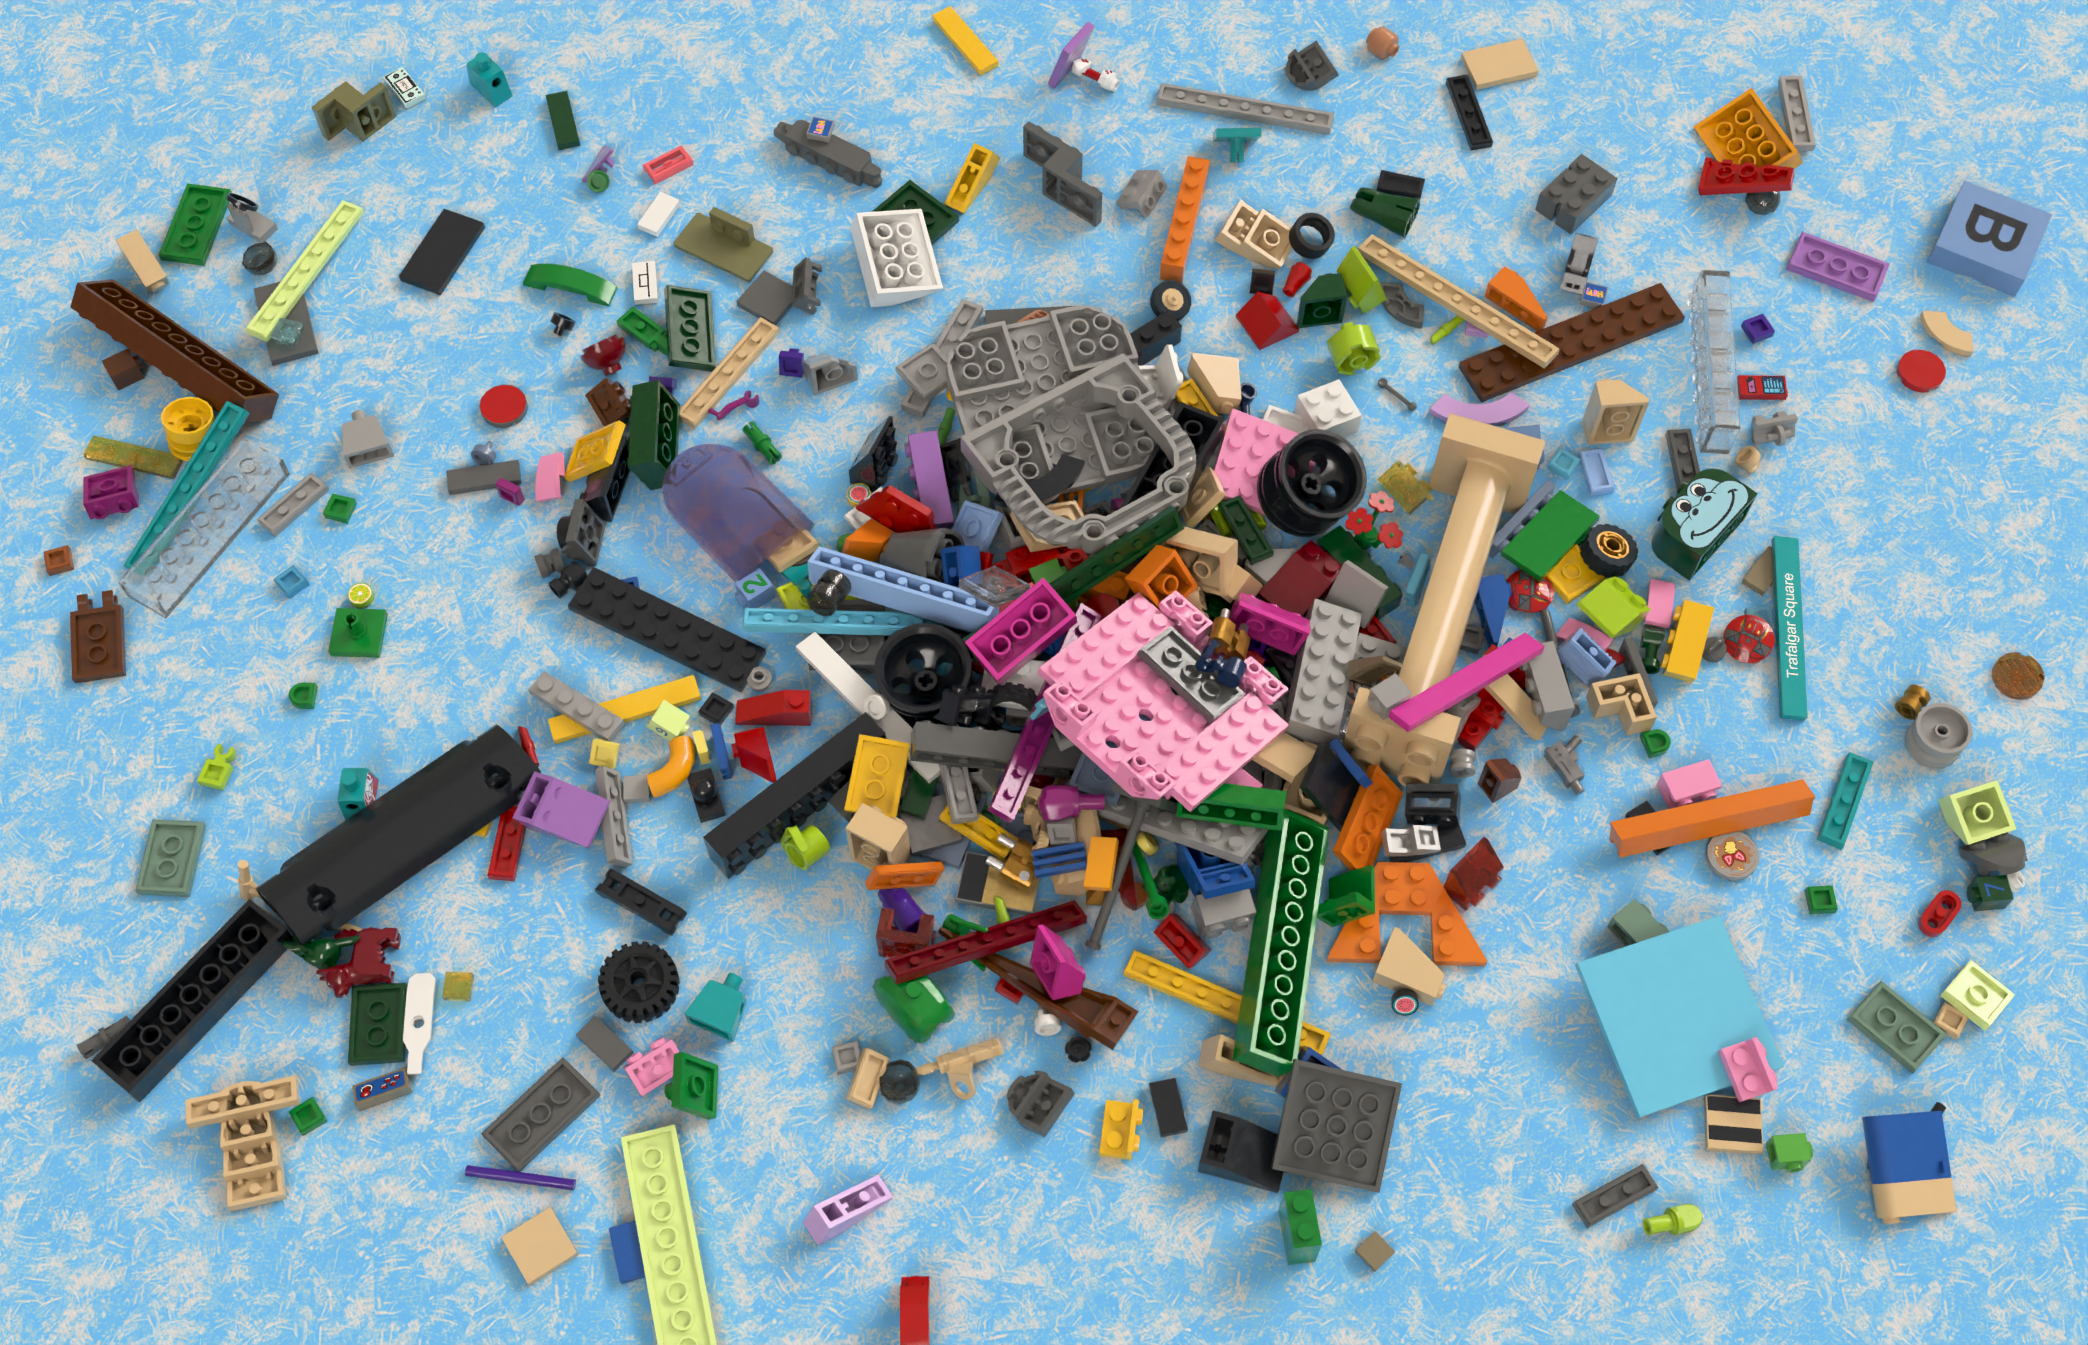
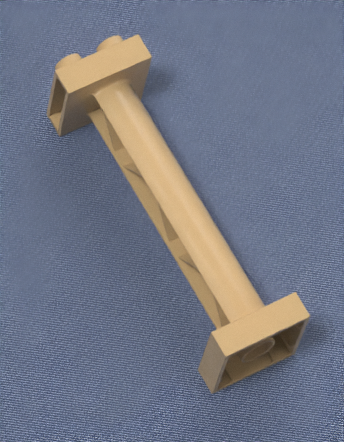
M1449 413L1428 489L1455 496L1456 499L1399 674V678L1412 692L1410 699L1452 675L1502 511L1516 514L1526 503L1545 440ZM1359 687L1351 711L1343 747L1360 768L1366 773L1369 765H1378L1384 772L1398 776V781L1405 787L1406 783L1439 784L1461 718L1441 712L1407 732L1389 717L1383 720L1379 714L1373 713L1367 701L1370 690Z

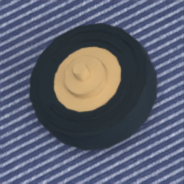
M1167 280L1153 289L1150 297V306L1157 317L1168 310L1179 321L1190 310L1191 296L1183 284Z

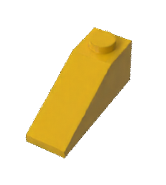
M974 143L944 204L965 214L990 180L1000 157L993 151Z

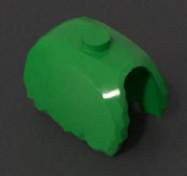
M928 975L897 985L891 976L877 978L872 988L880 1005L885 1008L893 1021L915 1043H925L935 1032L936 1026L939 1023H948L955 1016L949 1001Z

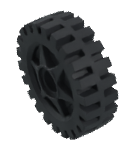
M637 941L631 942L632 946L628 947L627 944L621 946L622 949L620 951L615 949L611 952L612 957L607 956L604 960L605 965H601L599 970L601 975H598V987L606 1007L617 1018H623L626 1022L631 1020L635 1023H641V1020L650 1022L652 1017H661V1012H667L670 1009V1004H674L676 994L679 992V975L674 961L663 948L660 949L656 944L651 946L649 942L642 941V944H638ZM639 978L645 979L642 985H633L635 980Z

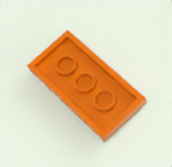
M1378 765L1368 766L1365 774L1373 783L1367 788H1363L1360 785L1332 851L1350 871L1367 865L1374 866L1383 844L1381 832L1385 828L1389 829L1403 796V792Z

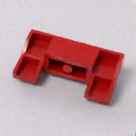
M1026 545L1006 552V559L992 564L989 580L995 579L1000 583L992 585L988 582V584L1000 598L999 601L1001 602L1004 596L1010 595L1005 592L1006 589H1014L1019 595L1023 593L1022 587L1031 583L1030 568L1057 558L1059 565H1064L1068 572L1089 557L1082 548L1068 549L1065 546L1030 552Z
M1492 644L1484 655L1498 649V647ZM1518 667L1508 673L1524 691L1526 689L1524 671H1521ZM1482 688L1476 695L1481 701L1478 707L1470 713L1457 739L1460 745L1474 752L1493 728L1495 730L1500 728L1505 720L1503 716L1507 712L1485 688Z

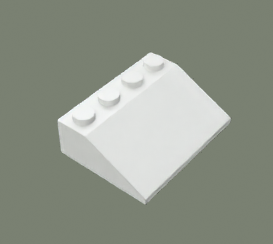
M922 209L856 213L850 228L871 307L893 306L942 291L943 286Z

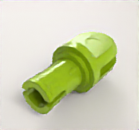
M1682 1204L1666 1208L1663 1215L1644 1218L1642 1226L1648 1236L1669 1231L1672 1235H1678L1696 1230L1700 1227L1703 1217L1700 1209L1695 1205Z

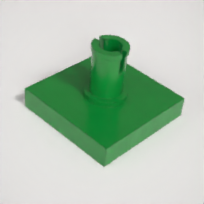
M336 608L328 650L330 656L380 658L388 617L387 611L383 609Z
M684 1052L675 1053L673 1083H668L664 1089L666 1098L672 1101L671 1107L707 1120L716 1118L718 1065Z

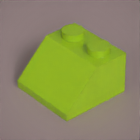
M1353 246L1336 272L1342 273L1346 291L1351 295L1348 297V300L1353 308L1357 309L1359 307L1361 312L1365 314L1387 300L1378 278L1357 247Z
M1616 576L1605 579L1576 604L1611 639L1634 631L1651 611L1646 605V601L1641 596L1634 594L1628 588V584Z

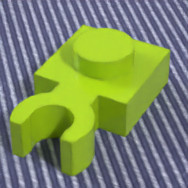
M221 744L216 745L214 748V760L207 758L198 776L197 782L199 785L224 791L233 771V767L229 762L233 761L236 757V750L233 747L229 748L228 753L222 754L224 751Z

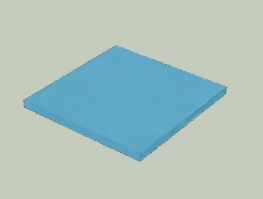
M1720 915L1575 964L1636 1118L1732 1086L1718 1050L1757 1037L1759 1042L1763 1044L1766 1050L1767 1062L1773 1071L1784 1067Z

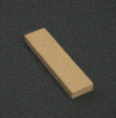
M1508 674L1484 687L1533 740L1541 739L1548 726L1540 724L1538 715L1533 713L1531 698Z

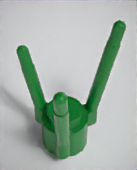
M954 914L948 915L942 925V928L959 936L968 934L969 929L988 932L987 927L968 922ZM976 959L971 960L982 971L986 970V967Z

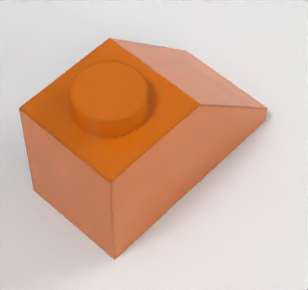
M871 518L846 538L842 553L867 561L877 562L880 559L881 553L886 550L890 535L894 531Z

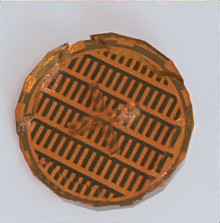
M2018 652L2007 653L2000 657L1992 668V680L1995 687L2003 695L2011 699L2025 700L2032 698L2041 690L2045 679L2041 665L2029 655L2026 657Z

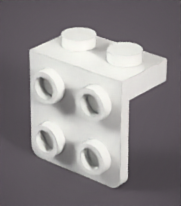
M1172 345L1165 346L1156 365L1139 366L1142 376L1156 391V399L1163 404L1165 409H1168L1179 387L1183 384V374L1179 371L1178 357Z

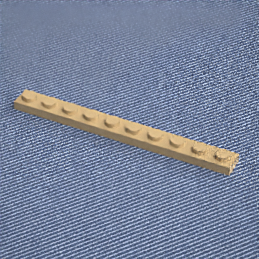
M1370 235L1358 247L1361 255L1368 261L1545 369L1558 355L1559 348L1376 236Z

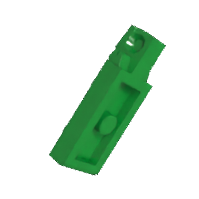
M631 307L616 321L618 327L647 348L652 349L654 352L659 349L661 353L668 356L666 330L635 307Z

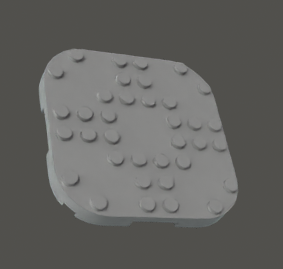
M1079 305L1050 311L1049 316L1008 325H1006L1005 321L977 326L966 331L957 339L953 348L950 349L946 367V380L963 435L1122 353L1126 355L1141 373L1137 363L1139 357L1127 327L1115 315L1111 317L1103 313L1101 308ZM1086 395L1065 406L1061 411H1055L1046 416L1040 422H1034L1013 433L1011 449L1015 450L1019 455V474L1025 482L1036 480L1049 473L1056 466L1062 454L1084 460L1085 465L1077 481L1071 488L1062 493L1066 494L1138 476L1157 443L1136 418L1121 417L1116 411V406L1093 401L1089 395ZM975 470L980 481L984 484V486L987 489H989L992 492V490L988 487V485L984 482V480Z

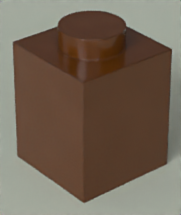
M128 348L102 360L118 391L144 379L140 371L144 366L137 355L132 357Z

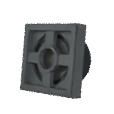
M575 499L570 516H564L559 519L556 531L557 540L562 553H567V558L583 560L588 566H596L606 524L583 499Z

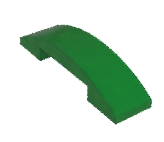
M558 264L531 265L523 281V286L543 291L548 286L581 294L587 297L588 302L610 306L617 291L615 284L597 275Z

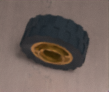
M1599 524L1591 528L1580 546V555L1583 558V562L1589 566L1588 568L1595 571L1596 574L1607 578L1624 576L1638 557V548L1636 541L1624 529H1620L1616 525Z

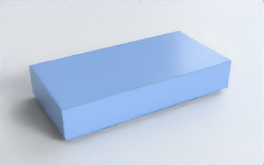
M1603 449L1579 451L1578 458L1581 459L1580 465L1589 495L1613 493L1615 487Z

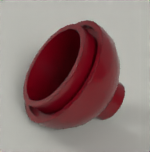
M616 334L582 350L584 354L580 356L581 360L592 369L602 370L605 376L622 369L620 361L625 354V340L623 337L618 338Z

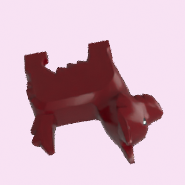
M370 927L358 932L354 929L348 931L344 928L342 932L334 935L335 940L355 935L360 936V940L353 946L351 960L345 964L317 970L316 974L322 975L319 980L326 981L327 986L333 989L336 998L346 997L350 987L353 985L382 982L393 984L395 973L391 971L390 964L384 963L386 958L383 957L385 954L383 950L389 946L399 949L401 936L398 933V929Z

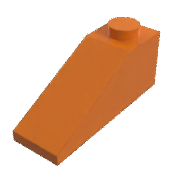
M1504 266L1489 281L1484 297L1534 330L1544 329L1548 317L1527 283L1517 272Z

